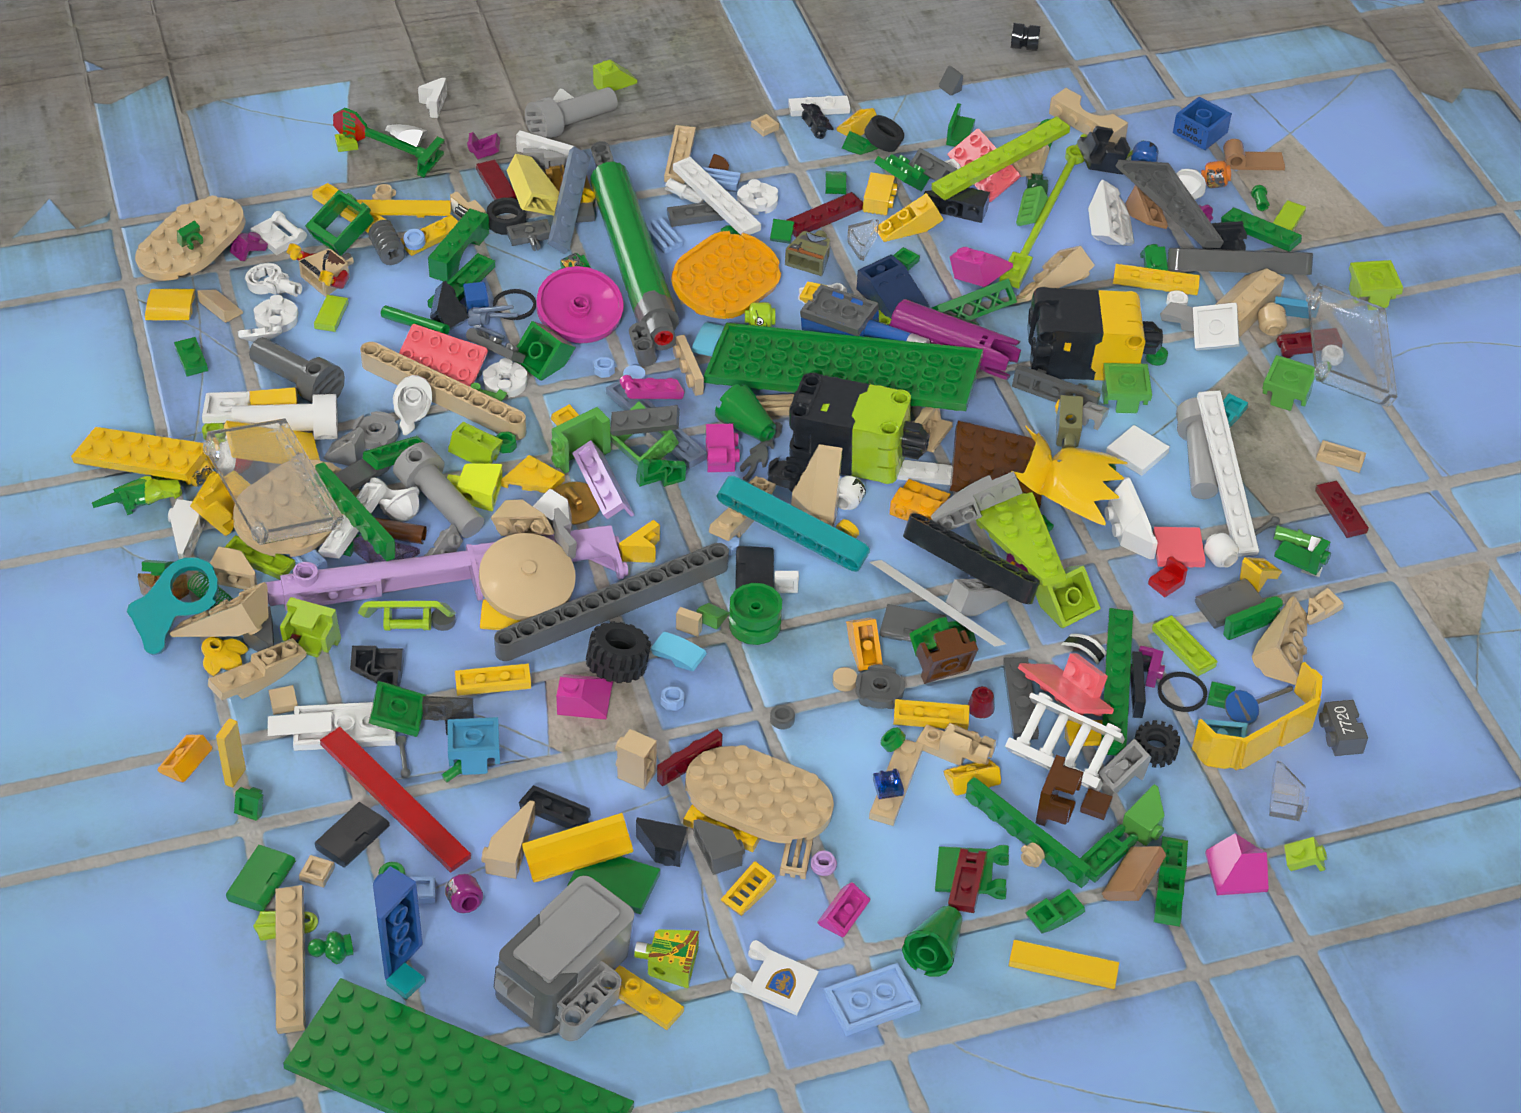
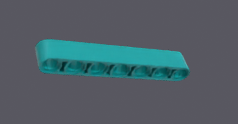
M728 476L716 495L718 501L723 505L848 570L859 571L870 553V549L865 543L738 477Z

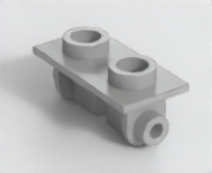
M454 524L440 532V536L433 544L435 548H430L424 556L457 551L463 540Z

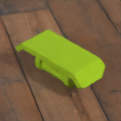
M367 601L358 610V614L369 618L377 609H384L383 628L385 631H391L392 629L431 630V609H439L448 617H453L456 614L448 604L439 601ZM392 609H423V619H392Z

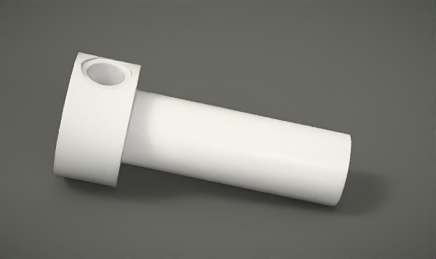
M336 394L313 395V404L232 406V421L294 431H314V440L338 439Z

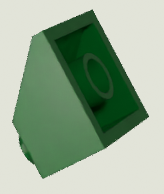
M531 321L517 345L519 348L518 352L526 356L523 363H516L523 366L526 371L542 381L563 368L576 347L546 325Z

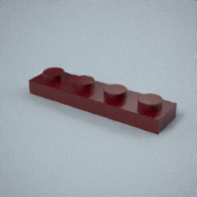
M850 192L791 217L787 221H794L793 236L797 238L804 231L812 232L863 210V202L853 192Z

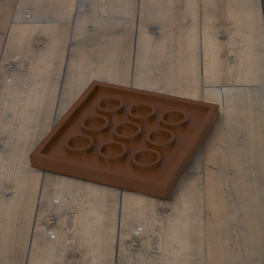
M958 420L955 428L949 491L959 492L988 475L994 480L1011 473V471L1024 473L1036 442L1030 437ZM1017 478L1022 494L1033 492L1040 509L1042 495L1032 491Z

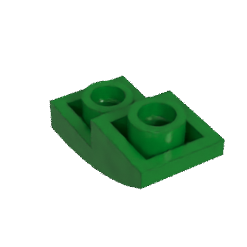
M145 560L142 561V571L151 572L153 576H161L163 571L174 561Z

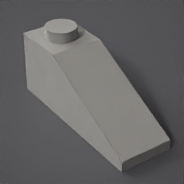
M954 579L945 603L965 616H977L1011 598L978 579Z

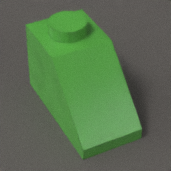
M1154 784L1124 814L1122 825L1126 828L1125 833L1128 835L1134 833L1138 836V841L1145 846L1153 839H1159L1164 831L1162 824L1165 815L1158 786Z

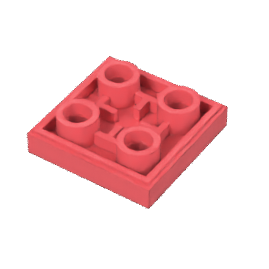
M1153 528V534L1158 542L1156 549L1158 567H1165L1167 558L1170 556L1181 562L1185 567H1205L1206 561L1200 528Z

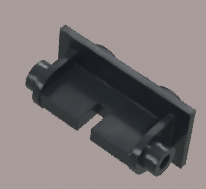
M801 103L804 109L802 111V119L808 127H811L810 130L816 138L823 139L827 130H834L829 119L825 117L818 105Z

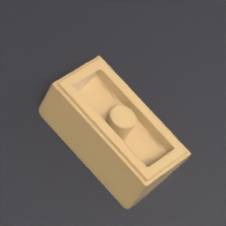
M217 290L197 291L199 302L223 322L227 323L243 314L239 307Z

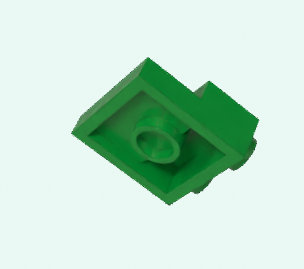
M891 154L886 159L878 156L874 162L896 178L921 192L930 177L924 174L925 169L917 164L914 167L909 164L911 160L901 154L899 157Z

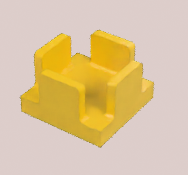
M213 471L208 475L190 507L224 536H227L234 528L233 511L236 500L250 485L234 472L223 478V475Z

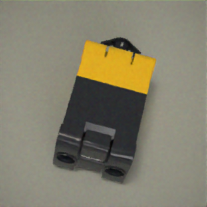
M1039 287L1033 292L1027 324L1028 342L1031 345L1030 364L1033 370H1044L1047 375L1058 379L1103 381L1104 363L1141 364L1143 354L1155 355L1162 347L1163 330L1153 321H1142L1140 298L1136 292Z

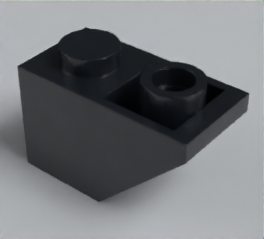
M444 281L435 290L430 318L431 320L449 325L450 330L463 324L469 317L465 306L460 304L454 288L447 281Z

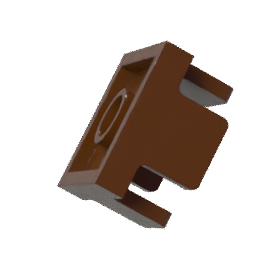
M956 628L934 634L933 638L938 650L929 652L925 642L920 643L917 648L916 656L923 670L921 678L924 684L969 671L978 651L975 641L970 642L965 630L958 633Z
M1055 756L1040 794L1036 824L1045 826L1047 820L1066 825L1070 821L1076 802L1058 796V793L1062 791L1074 795L1076 790L1079 791L1084 772L1065 766V757Z

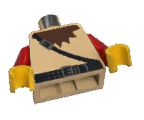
M293 243L289 244L286 251L287 254H290L292 260L299 261L301 277L325 297L336 289H343L350 278L348 266L352 265L354 260L348 252L339 256L331 249H326L318 253L309 254L301 251V247Z

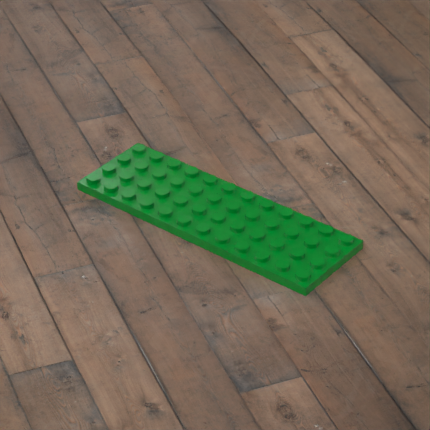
M726 323L703 377L704 383L728 386L739 384L743 386L744 383L749 388L795 393L805 374L817 373L824 376L905 390L911 395L910 406L967 411L983 358V349Z
M342 978L339 979L283 1062L285 1070L385 1113H631L634 1108V1101Z

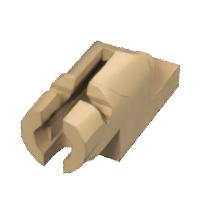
M949 723L945 731L926 724L916 742L924 744L923 751L961 766L965 759L987 765L989 763L988 757L992 758L997 741L985 735L981 738L978 732L969 731Z

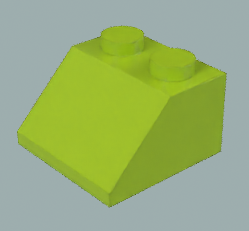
M1084 565L1064 568L1066 581L1042 586L1039 583L1035 594L1038 603L1060 628H1065L1101 609Z

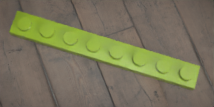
M1056 116L931 183V190L943 200H946L1070 133V126Z

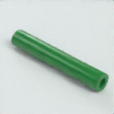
M387 305L381 309L382 318L410 327L412 324H416L446 335L449 334L450 328L447 324Z

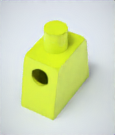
M467 463L463 467L461 476L448 474L447 479L473 507L488 511L494 510L501 488V479L503 478L502 464Z

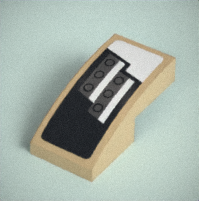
M458 192L450 194L451 211L459 218H462L470 208L486 213L476 200L467 202Z

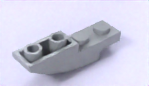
M1014 471L994 480L988 475L970 484L944 502L931 515L932 520L952 530L981 518L980 511L1022 494Z

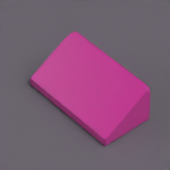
M851 882L839 891L817 923L843 938L871 899Z

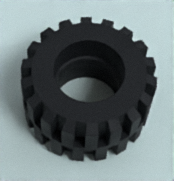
M615 621L602 623L591 632L586 654V665L593 674H597V677L604 678L608 682L631 683L632 680L640 679V676H643L645 673L651 641H649L647 634H643V630L635 628L632 624L628 625L625 622L616 623Z

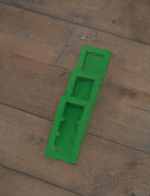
M1162 836L1161 847L1166 853V857L1158 868L1153 922L1180 927L1187 871L1188 840Z

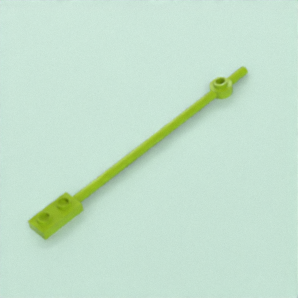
M1082 134L1080 137H1087V135ZM1077 144L1066 148L1065 159L1067 163L1021 252H1012L1008 261L1013 263V268L1001 275L999 282L1009 278L1012 287L1020 288L1033 260V257L1028 255L1074 165L1084 162Z

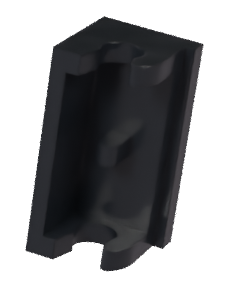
M1243 221L1211 223L1224 242L1221 248L1202 247V249L1246 250L1243 239H1247V234Z

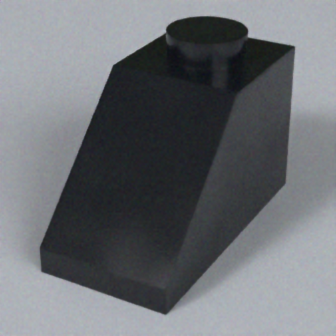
M637 817L636 838L654 862L665 866L680 867L687 846L688 827Z

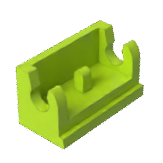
M462 422L452 432L448 452L473 464H492V461H496L503 440Z

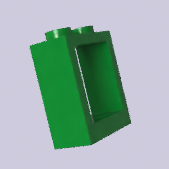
M338 190L305 227L314 239L341 256L372 224L374 218L370 214L371 209L362 202L360 204L350 193L345 194ZM345 208L357 214L356 218L338 237L326 231V228Z

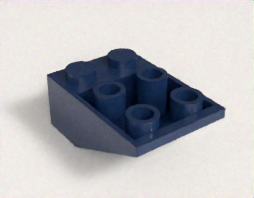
M892 254L858 270L856 290L866 299L877 302L879 310L890 319H892L891 317L896 306L903 299L930 307L906 267Z

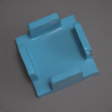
M498 717L448 720L449 766H454V760L460 759L462 774L472 775L486 774L488 772V758H495V764H500Z

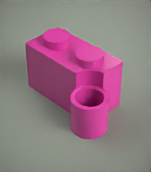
M706 424L707 471L735 472V463L740 461L739 449H735V446H738V433H734L733 424Z

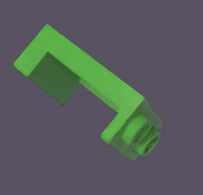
M598 407L552 428L551 445L553 455L551 459L554 466L560 468L565 474L569 472V461L574 459L573 452L590 440L604 455L611 452L610 419Z

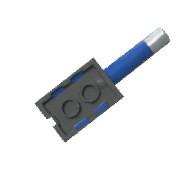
M822 284L814 292L813 301L808 300L800 310L801 329L803 331L930 344V340L880 323L877 302Z

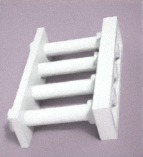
M1031 693L1029 698L1032 703L1036 704V707L1021 737H1017L1016 740L1009 737L1005 745L1008 752L1050 771L1055 759L1053 758L1054 754L1052 751L1067 720H1072L1082 726L1066 756L1065 766L1077 769L1075 768V761L1090 730L1105 735L1089 768L1082 771L1084 772L1082 786L1099 792L1103 783L1098 778L1099 774L1097 773L1113 740L1123 744L1125 738L1120 733L1121 729L1109 723L1107 726H1104L1052 702L1053 698L1046 694L1039 693V695ZM1045 709L1059 716L1043 748L1040 747L1038 751L1030 747V739Z

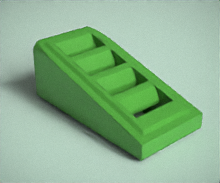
M1042 186L1025 189L1016 221L1017 226L1036 223L1048 200Z

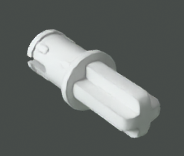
M670 178L665 185L667 186L665 187L666 191L680 196L682 200L687 199L695 204L703 203L704 201L688 184L684 185Z

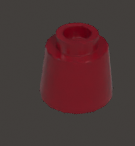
M984 686L975 688L968 702L969 713L980 719L990 717L995 710L993 692Z

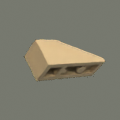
M529 801L491 837L489 846L484 847L481 861L485 863L486 874L517 878L524 856L522 843L528 842L535 820V801Z

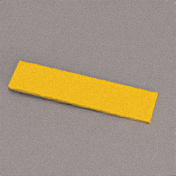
M356 199L358 203L361 204L363 202L371 209V215L417 216V218H424V216H451L450 200Z

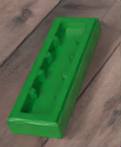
M413 436L364 451L362 458L375 470L383 469L394 465L400 454L408 447L424 441L418 436Z

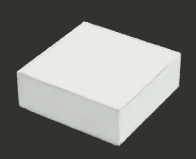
M798 571L774 572V589L778 593H798Z

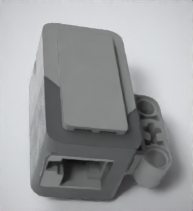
M589 876L576 878L500 950L498 965L495 967L493 985L497 1000L540 1033H549L559 1025V1034L563 1039L567 1041L580 1039L619 999L622 980L620 975L614 970L628 955L634 920L633 909ZM567 1022H574V1023H576V1024H575V1025H572V1024H569V1023H567Z

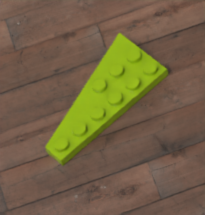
M1033 492L1020 494L980 511L982 517L975 520L977 526L980 529L984 528L989 533V537L1006 553H1011L1019 565L1023 564L1029 574L1040 580L1042 586L1066 581L1064 568Z

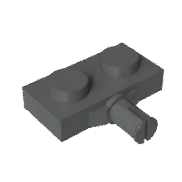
M547 219L506 227L512 246L530 243L533 251H536V249L538 251L541 248L538 241L549 239L551 230Z

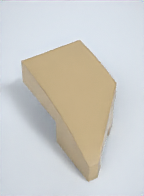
M1329 588L1325 589L1314 598H1309L1307 623L1312 625L1334 615L1343 609L1344 603Z

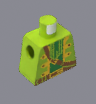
M658 929L655 931L652 944L637 941L634 957L648 960L649 976L689 988L699 948V931Z

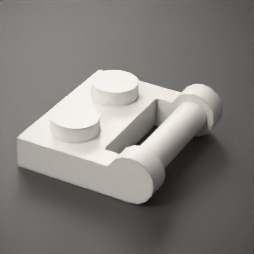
M276 211L271 218L251 228V232L261 235V238L268 243L267 248L275 255L286 251L290 243L297 245L307 237V233L303 229H298L280 211ZM277 226H283L287 231H289L292 234V236L289 237Z

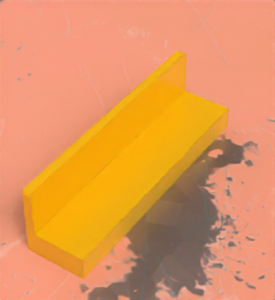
M623 813L522 843L533 882H539L634 851Z

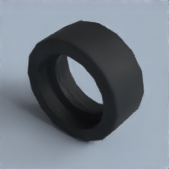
M881 115L872 117L864 130V134L869 142L886 152H894L904 139L902 128L892 119Z
M499 198L487 206L486 214H488L489 229L495 233L507 235V226L526 223V210H522L517 199ZM504 213L516 215V217L510 219H501L496 216Z

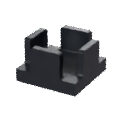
M1096 126L1093 132H1089L1087 137H1080L1077 145L1088 169L1123 175L1116 167L1118 160H1125L1130 152L1126 138L1121 137L1115 145V142H1109L1114 133L1113 129Z

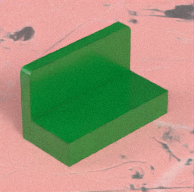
M957 103L947 130L946 145L954 147L967 138L975 126V119L960 116V103Z

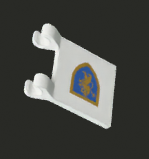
M754 940L750 945L748 956L754 960H762L763 963L753 982L744 975L736 973L732 979L731 989L737 993L754 996L797 1016L819 971L768 949L761 942Z

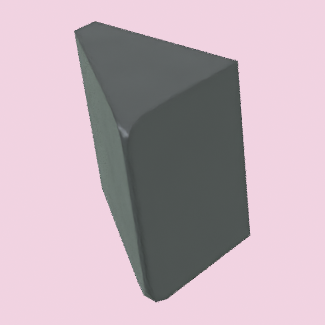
M948 66L939 83V88L949 95L962 91L963 74L952 66Z

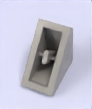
M358 427L332 442L324 459L347 466L361 460L365 451L363 429Z

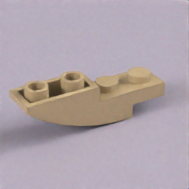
M757 476L749 482V484L771 495L776 487V484ZM728 508L710 524L709 533L730 541L735 535L740 538L754 520Z
M293 638L251 654V662L208 678V687L221 700L234 695L244 699L279 680L306 657L307 652Z

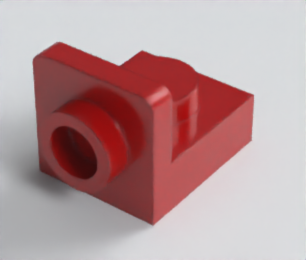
M1170 556L1167 558L1166 566L1149 578L1148 585L1163 597H1167L1185 584L1188 569L1181 562Z

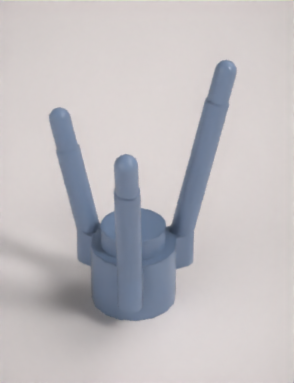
M513 305L485 308L473 307L468 312V324L479 331H485L489 335L504 339V335L483 326L488 324L489 317L509 318L518 317V314L488 313L514 309Z

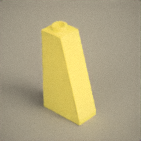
M515 154L506 171L522 210L554 216L559 191L532 157Z

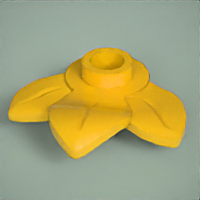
M206 638L201 646L202 653L205 656L203 667L212 676L217 675L221 668L229 671L242 665L240 655L247 653L248 648L237 639ZM210 646H216V647H218V648H217V649H213V648H211Z

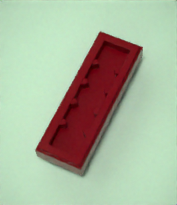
M1337 480L1316 485V493L1346 538L1368 532L1369 527Z
M716 729L701 739L693 741L683 750L673 753L668 759L657 765V781L662 786H665L685 774L690 763L702 752L722 747L723 734Z

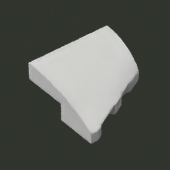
M396 124L387 125L386 131L390 132V134L416 147L420 145L421 140L427 134V130L410 125Z

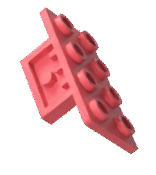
M976 129L948 153L950 159H955L963 167L995 150L996 147L979 129ZM1009 165L977 182L974 186L979 190L990 192L989 202H992L1016 182L1021 175L1012 165Z
M412 324L399 354L471 387L485 360L488 349Z
M1070 653L1064 671L1054 664L1020 663L1018 669L1025 673L1026 678L1038 683L1040 689L1055 696L1054 699L1065 704L1075 713L1082 716L1084 714L1102 716V714H1112L1114 708L1100 699L1108 676L1079 654Z

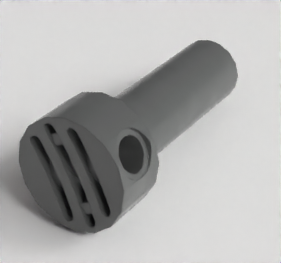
M264 337L258 338L251 345L249 351L250 359L295 383L298 394L305 400L313 403V395L336 394L338 398L341 394L345 382L344 371L330 361L320 357L308 361Z

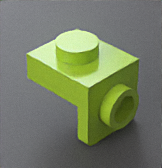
M1314 837L1284 845L1287 867L1290 871L1311 865H1316L1320 872L1326 870L1324 863L1327 860L1326 850L1323 845L1318 844Z

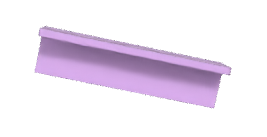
M590 440L574 451V458L606 519H609L622 509H625L631 517L634 516L611 467L600 449Z

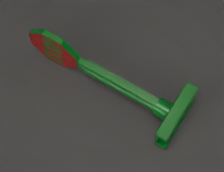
M344 107L333 114V126L339 134H344L345 137L350 139L354 138L357 142L367 136L415 155L418 158L417 175L423 178L426 177L444 155V151L439 150V148L443 145L445 139L438 136L427 149L421 146L416 147L368 128L361 116Z

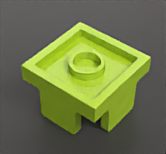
M1391 260L1350 263L1351 281L1349 291L1354 302H1358L1360 297L1369 296L1367 302L1368 309L1387 308L1390 299H1396V295L1402 294L1403 285Z
M290 597L286 604L287 614L280 625L283 641L289 640L292 633L302 636L298 644L307 652L306 655L319 657L322 650L329 653L332 645L338 646L341 634L336 609Z

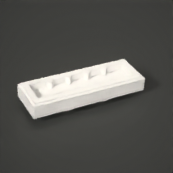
M847 96L792 98L788 101L792 117L802 116L804 109L801 103L818 105L824 115L850 113Z

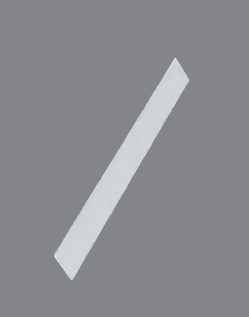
M884 561L870 562L994 647L1006 644Z

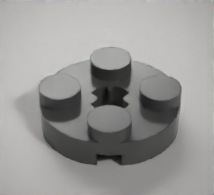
M869 666L867 671L863 673L861 671L856 678L855 692L859 698V703L865 707L894 709L895 699L901 700L903 698L905 690L904 678L902 675L900 678L896 674V670L890 666ZM878 684H882L884 689H878L876 687L878 686Z

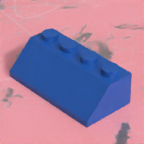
M391 866L383 874H379L373 882L385 980L402 964L407 963L423 945L416 881Z

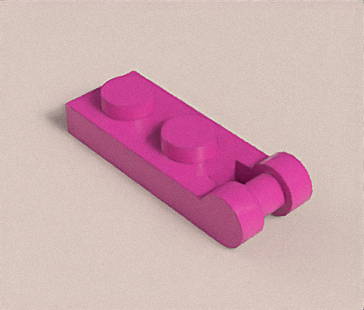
M624 375L620 379L622 388L625 389L627 397L631 399H683L684 390L677 379H632L630 375Z

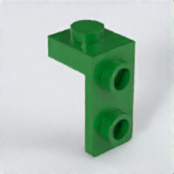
M1322 538L1311 552L1284 540L1275 551L1274 557L1317 575L1331 557V552H1329L1331 542Z

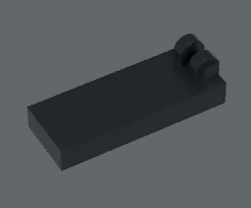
M1132 651V664L1130 667L1132 717L1143 718L1146 704L1144 672L1149 671L1152 659L1150 656L1142 655V652Z
M535 785L519 801L520 809L529 801H535L536 816L567 829L589 823L588 818L591 816L590 808Z

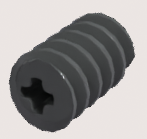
M388 220L375 222L370 227L368 235L381 261L386 265H395L401 262L405 257L404 245L392 223Z

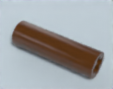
M375 518L394 540L424 544L421 540L425 541L426 526Z

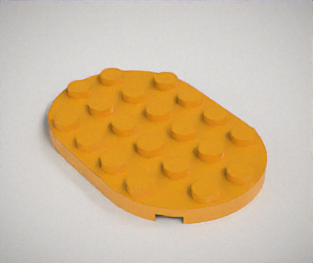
M730 231L718 232L707 237L677 260L671 276L672 286L678 298L697 314L718 319H732L744 314L745 310H749L751 303L760 302L775 290L781 277L778 266L780 262L775 253L765 243L745 233H741V235L730 234Z

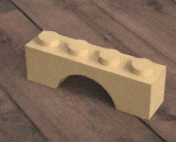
M1068 88L1063 89L1051 98L1049 114L1059 117L1065 123L1087 136L1089 132H1093L1096 126L1113 129L1114 133L1109 142H1115V145L1121 137L1126 138L1128 122L1114 114L1099 116L1088 113L1080 105L1081 96Z

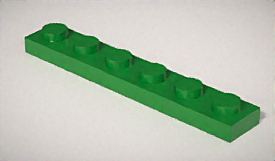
M324 462L316 464V475H314L316 486L323 490L328 500L338 507L339 512L349 519L351 525L359 530L363 539L368 540L377 554H380L385 561L395 559V540Z
M974 777L967 783L965 798L971 805L978 807L987 814L990 820L997 822L1011 836L1016 837L1026 846L1030 843L1040 846L1044 852L1046 863L1065 875L1067 880L1075 883L1080 888H1083L1088 883L1091 866Z

